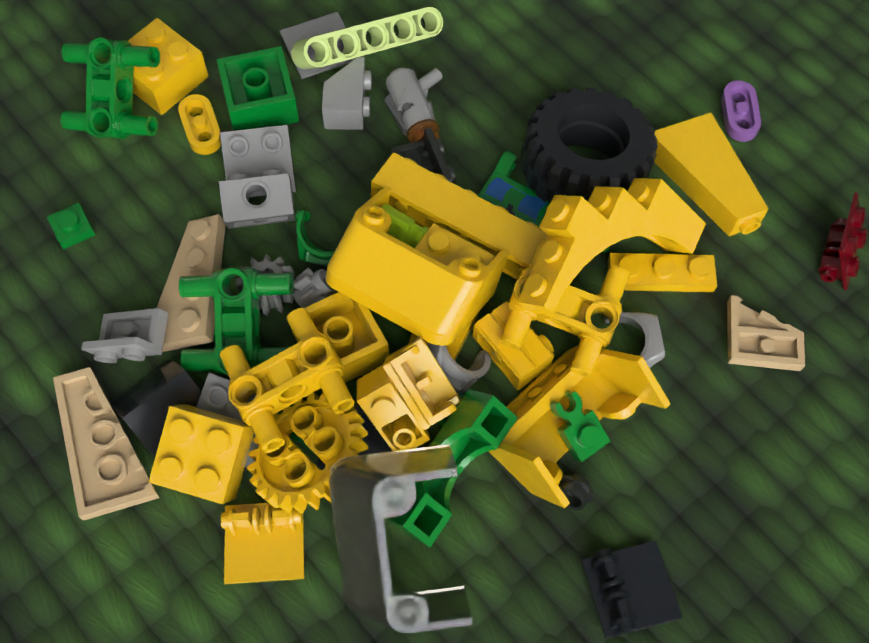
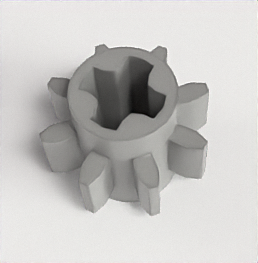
M307 268L296 277L297 282L294 284L296 289L293 291V296L301 308L325 299L337 291L327 284L325 270L320 269L313 273L310 268Z

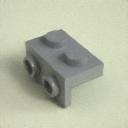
M160 308L103 314L99 340L83 342L81 350L94 354V359L103 363H116L118 358L144 361L145 356L162 355L168 312Z

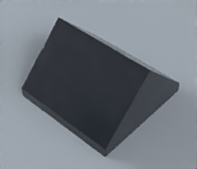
M169 359L114 401L111 406L155 458L169 406L186 404L197 407L201 391L188 373Z

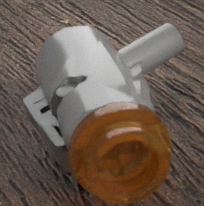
M397 68L387 77L385 84L389 95L384 99L385 106L401 133L406 135L411 143L423 140L424 129L427 128L432 129L436 139L439 138V126L434 117L432 102H428L426 99L428 89L443 78L442 73L437 68H434L419 80L414 70L409 68Z

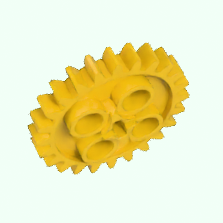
M313 392L308 395L307 401L301 399L295 402L294 406H288L283 409V413L280 415L277 413L273 415L285 441V444L280 449L271 453H265L257 437H254L252 441L258 445V449L248 452V456L255 461L247 466V470L253 474L249 481L257 488L255 492L274 508L281 507L287 513H290L293 507L300 513H304L307 503L315 510H318L320 498L323 497L332 503V491L337 488L345 492L347 490L343 483L345 478H357V475L351 469L353 465L364 464L365 461L358 453L368 449V445L362 440V438L368 435L367 430L362 426L365 421L357 413V410L352 407L344 413L335 414L324 393L319 398ZM292 432H295L324 462L325 468L323 470H320L303 450L290 438Z

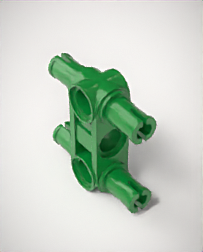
M101 37L95 38L89 43L63 44L61 51L63 60L68 63L87 64L86 111H63L60 119L62 128L66 130L87 131L93 137L126 139L130 135L155 136L157 134L158 121L156 117L132 115L134 67H157L160 63L158 48L133 46L126 40H113Z
M255 268L218 269L212 275L181 276L179 278L180 296L182 298L213 297L215 311L214 349L182 350L181 367L185 371H215L220 376H229L220 358L221 351L231 345L240 346L251 369L288 349L289 347H262L260 344L259 299L261 296L292 295L294 290L292 273L260 274L259 270ZM238 275L243 280L244 286L240 294L234 295L230 290V281Z

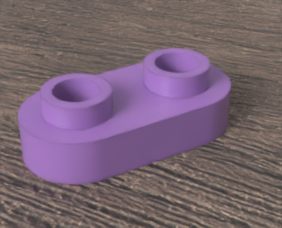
M732 81L726 85L721 96L725 130L732 139L747 142L755 138L761 127L757 94L754 87L745 81Z

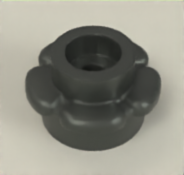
M575 474L563 476L560 480L559 487L570 502L567 506L568 508L582 510L586 503L593 501L594 494L590 491L591 485L586 478Z

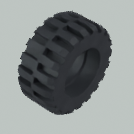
M589 87L586 91L572 88L567 90L565 94L560 91L550 96L549 99L542 101L529 118L521 154L522 173L526 176L525 180L532 190L536 189V195L543 202L547 200L551 202L554 195L582 196L588 201L595 186L623 187L628 192L634 178L648 179L657 155L658 145L654 134L655 131L650 121H645L646 116L639 107L637 109L633 108L631 101L624 97L619 99L615 97L613 92L606 90V93L598 92L597 88ZM585 145L603 152L610 159H588L573 153L566 146Z

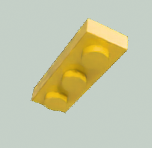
M610 253L608 257V269L611 265L630 272L624 289L626 291L714 292L717 288L714 255Z

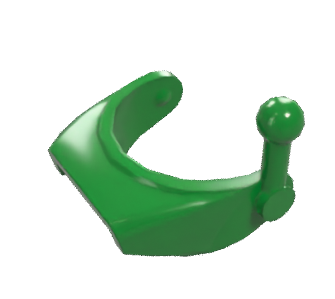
M304 209L298 210L295 221L297 222L296 232L299 259L304 262L327 267L335 251H324L315 247L308 239L304 222L310 220L311 214Z

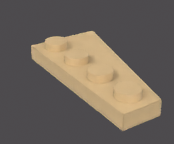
M219 214L188 222L157 308L168 312L162 352L213 342L215 327L213 297L182 298L179 294V278L181 276L212 275L214 271L221 269L226 225Z
M88 367L53 377L78 517L84 521L160 498L153 484L149 483V476L93 370Z

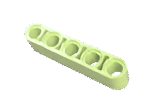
M433 7L389 16L301 39L293 45L291 57L294 64L301 69L324 67L433 37L442 30L443 18L441 13ZM422 18L425 21V29L421 25ZM395 24L399 30L398 37L394 33ZM367 31L370 33L372 39L370 45L366 40ZM338 38L342 40L344 45L342 53L337 47ZM309 45L315 51V58L313 61L309 58L307 53Z

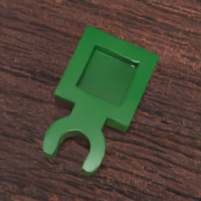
M568 390L565 394L569 399V407L564 410L560 402L552 401L550 409L555 416L563 418L565 422L557 430L575 461L583 462L611 441L594 411L591 409L581 411V397L575 391Z

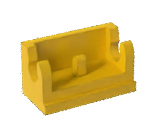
M422 336L386 357L383 368L423 431L457 410L455 406L460 403L461 398Z

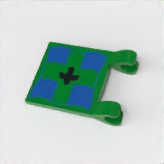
M505 151L494 172L478 194V197L493 205L505 208L510 214L524 221L532 222L539 226L551 202L548 200L543 202L536 195L535 191L509 178L516 168L515 161L517 156L509 151Z

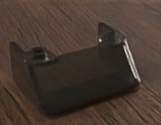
M450 444L345 457L338 460L330 470L329 485L345 603L353 612L400 633L408 634L473 625L464 586L421 592H392L384 518L401 516L411 510L416 501L415 481L458 476Z

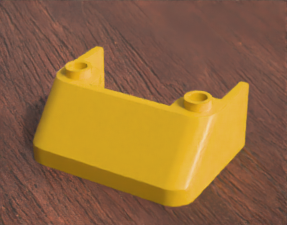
M385 186L355 212L328 263L325 280L331 288L418 337L422 336L427 342L439 346L451 344L494 295L509 251L503 248L488 265L481 263L478 259L471 256L456 258L448 266L387 234L391 226V217L381 206L388 204L392 189Z
M578 346L569 349L506 406L518 419L499 447L488 452L531 494L565 509L570 502L559 487L563 473L556 462L569 449L557 430L565 422L563 418H559L552 413L550 403L552 401L560 402L563 409L566 410L569 407V399L566 397L565 392L568 390L575 391L582 399L581 411L585 409L593 410L599 421L603 417L619 420L626 419L636 411V407L640 403L666 409L671 403L643 356L602 348L591 377H585L570 370Z

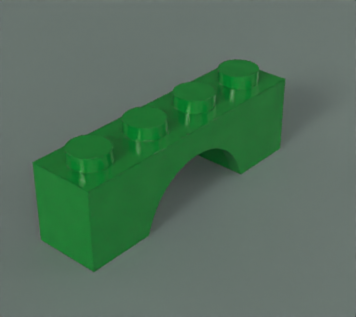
M471 389L467 391L456 407L457 410L448 418L382 513L384 518L406 535L428 547L432 546L453 515L449 500L453 485L460 473L479 455L496 450L518 419L494 395Z

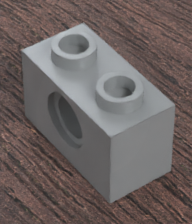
M267 170L262 172V176L248 178L247 174H234L228 176L226 181H219L223 221L228 229L295 221L296 215L289 173L282 174V170ZM255 191H263L267 194L266 200L260 205L249 203V197Z

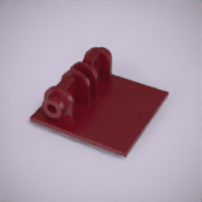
M854 192L848 218H839L831 224L828 240L825 245L826 248L824 249L819 267V274L823 281L834 282L835 279L842 280L844 290L848 289L850 277H857L860 261L859 256H856L858 248L864 249L866 243L867 229L862 228L865 219V207H859L858 192Z

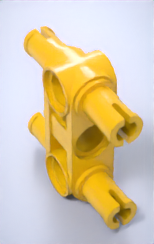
M541 239L529 268L521 271L515 283L514 291L508 303V310L511 313L500 338V343L519 350L531 321L538 320L574 334L581 339L570 370L579 375L591 377L601 349L610 344L619 323V318L623 311L620 300L630 272L624 268L611 265L600 292L596 295L569 285L553 314L525 309L517 303V300L546 239ZM603 314L609 320V327L604 329L595 327L591 322V316Z
M305 308L295 309L287 315V321L298 343L252 369L240 346L231 345L220 353V358L230 377L228 386L229 400L238 409L243 422L252 426L265 453L274 452L285 444L273 415L320 388L335 414L344 413L355 404L342 378L344 369L340 357L335 352L329 338L325 334L318 332ZM326 355L322 362L314 364L319 357ZM257 393L255 398L247 403L248 398L252 394Z

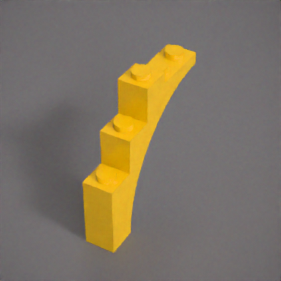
M634 178L628 192L623 187L595 186L588 201L582 196L554 195L539 226L548 236L524 284L517 303L525 309L553 314L573 279L585 265L609 246L624 239L641 236L656 243L664 251L693 254L706 223L662 179Z

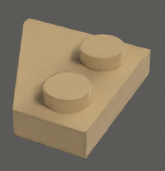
M731 295L727 301L728 364L801 371L805 367L804 332L789 324L779 322L775 316L763 310L759 314L741 304L742 299L740 297Z

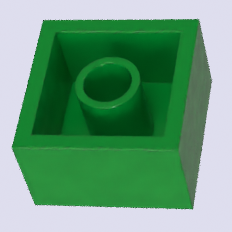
M282 46L217 59L234 131L282 126L299 122L295 95Z

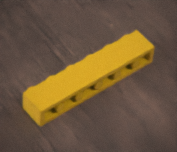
M394 152L371 181V198L385 186L391 188L388 205L416 220L415 224L420 227L426 226L430 228L434 223L495 255V257L503 248L508 250L509 254L502 272L517 280L521 271L529 268L540 240L546 239L548 236L534 223L524 221L510 214L505 208L487 202L478 197L473 191L463 189L449 182L444 176L437 173L434 174L419 166L414 160L404 158Z

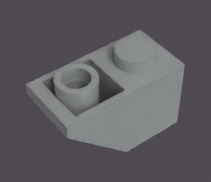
M357 57L324 82L322 100L324 129L364 130V117H370V97H365V90H371L372 73L371 70H365V57Z

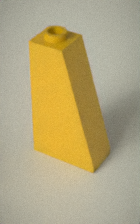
M711 112L655 130L654 134L657 138L658 147L654 163L728 236L741 232L744 235L749 234L761 226V222L769 208Z

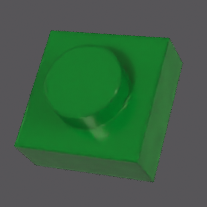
M79 202L47 216L63 250L95 236Z

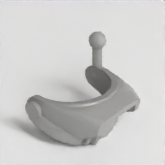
M622 312L619 323L630 324L644 333L645 346L640 356H643L647 365L651 368L665 357L658 316L640 312ZM605 316V317H604L605 323L609 324V320H608V318Z
M428 342L429 349L457 393L466 392L477 379L481 378L489 370L491 357L485 350L477 354L473 365L467 370L452 359L446 345L439 346Z

